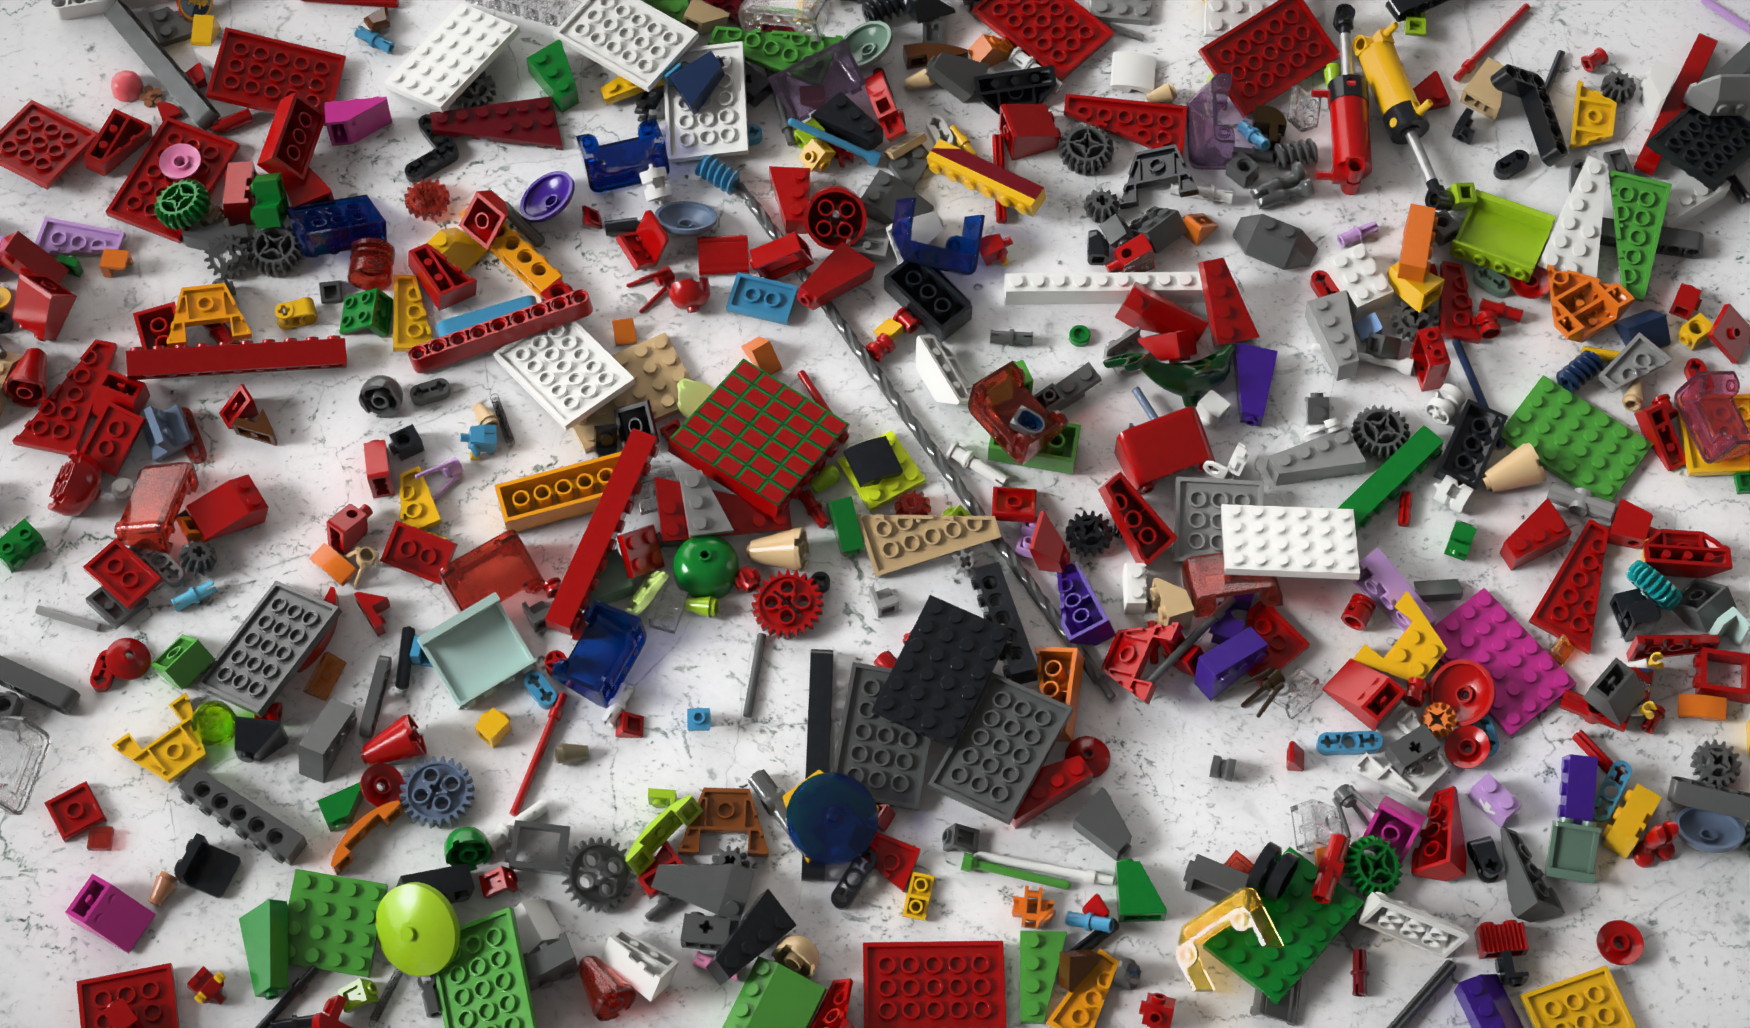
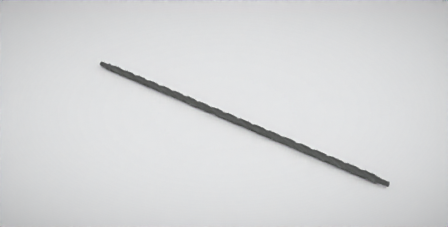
M742 182L738 183L736 188L745 199L746 206L756 217L772 240L783 237L784 235L772 223L770 216L762 205L750 194ZM806 268L795 272L802 283L811 275ZM832 301L821 306L826 316L842 335L852 352L859 358L863 367L877 383L879 389L895 408L921 447L932 459L943 477L949 482L961 502L968 508L972 516H986L978 501L966 489L964 482L948 464L937 445L929 438L928 433L918 419L912 415L908 405L899 393L893 389L891 382L875 364L873 357L865 346L858 341L856 334L840 316L838 309ZM1003 537L990 541L998 553L1005 559L1009 568L1025 587L1038 608L1044 613L1051 626L1063 639L1067 648L1079 649L1085 658L1083 669L1094 685L1099 686L1109 701L1113 700L1116 695L1104 680L1105 676L1100 673L1096 663L1080 644L1070 643L1061 626V617L1058 611L1042 593L1039 585L1023 567L1020 559L1009 544L1004 541Z

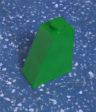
M852 496L830 501L826 506L840 553H846L847 556L859 554V549L864 548Z
M1129 858L1117 861L1115 881L1118 922L1165 921L1167 909L1141 862Z

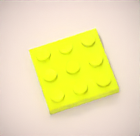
M892 430L880 437H887L903 469L901 476L882 479L877 485L860 488L845 455L836 460V464L870 513L926 483L925 477Z

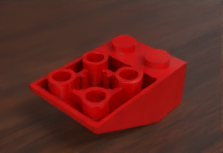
M1351 658L1322 688L1325 693L1372 731H1376L1402 703L1407 692L1390 677Z

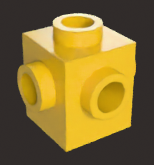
M811 139L804 146L799 159L804 163L803 166L805 168H810L811 172L823 171L828 168L836 152L826 141Z

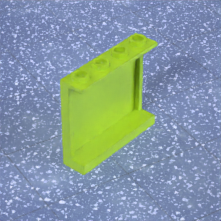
M1476 189L1477 203L1470 206L1455 240L1453 239L1449 255L1529 282L1552 231L1556 216Z

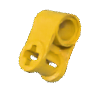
M310 297L280 303L275 308L277 324L284 330L311 325L318 320L314 301Z

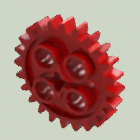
M787 569L785 575L778 571V577L776 578L770 574L769 582L763 579L764 587H756L759 594H753L756 602H752L751 605L755 609L752 612L754 617H757L755 619L757 624H762V631L768 629L769 636L776 632L778 639L781 638L782 634H785L786 639L789 640L790 634H794L797 639L798 632L801 631L806 635L805 629L807 627L812 630L814 629L812 622H820L817 615H823L820 607L824 606V602L820 600L823 598L822 592H818L820 590L819 585H814L813 578L807 580L806 573L799 577L798 570L791 575L789 569ZM787 587L793 588V590L789 593L783 592L784 589ZM774 592L779 593L782 599L775 595ZM803 601L809 602L804 607L798 606ZM771 602L777 603L773 608L767 607ZM790 604H792L793 609H794L797 613H799L800 615H802L801 617H798V616L795 614V612H794V611L791 609V607L789 606ZM787 616L793 617L789 622L782 621Z

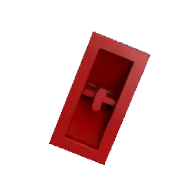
M244 384L239 385L219 412L228 429L234 428L232 423L235 417L252 419L259 415L255 402Z

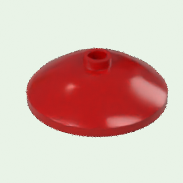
M1467 659L1454 660L1440 667L1432 677L1428 690L1430 705L1433 702H1443L1452 707L1456 714V726L1458 727L1473 725L1485 718L1492 709L1496 696L1495 683L1488 670L1479 663ZM1465 692H1469L1467 699L1463 698Z

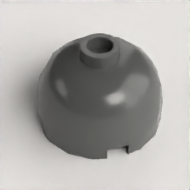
M377 375L368 379L361 388L359 395L361 407L369 414L370 412L377 413L376 417L379 418L395 416L401 408L403 401V392L400 384L395 379L385 375Z

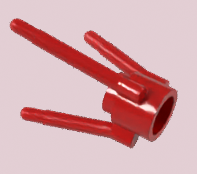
M668 266L626 285L629 288L654 279L658 287L663 286L639 310L640 313L648 309L668 290L667 286L671 287V283L675 281V276Z

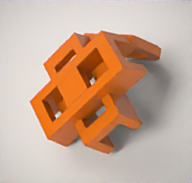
M1025 886L1024 897L1013 896L1012 916L1022 918L1021 927L1040 929L1056 916V910L1052 908L1054 901L1042 899L1043 887H1039V891L1029 890V886Z

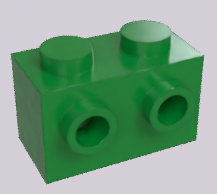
M25 518L0 538V562L11 573L21 568L33 555L40 553L46 545L41 534Z

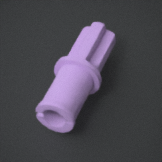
M1370 222L1360 227L1354 226L1350 231L1337 235L1340 246L1345 247L1356 241L1361 242L1364 237L1378 232L1379 228L1376 222Z

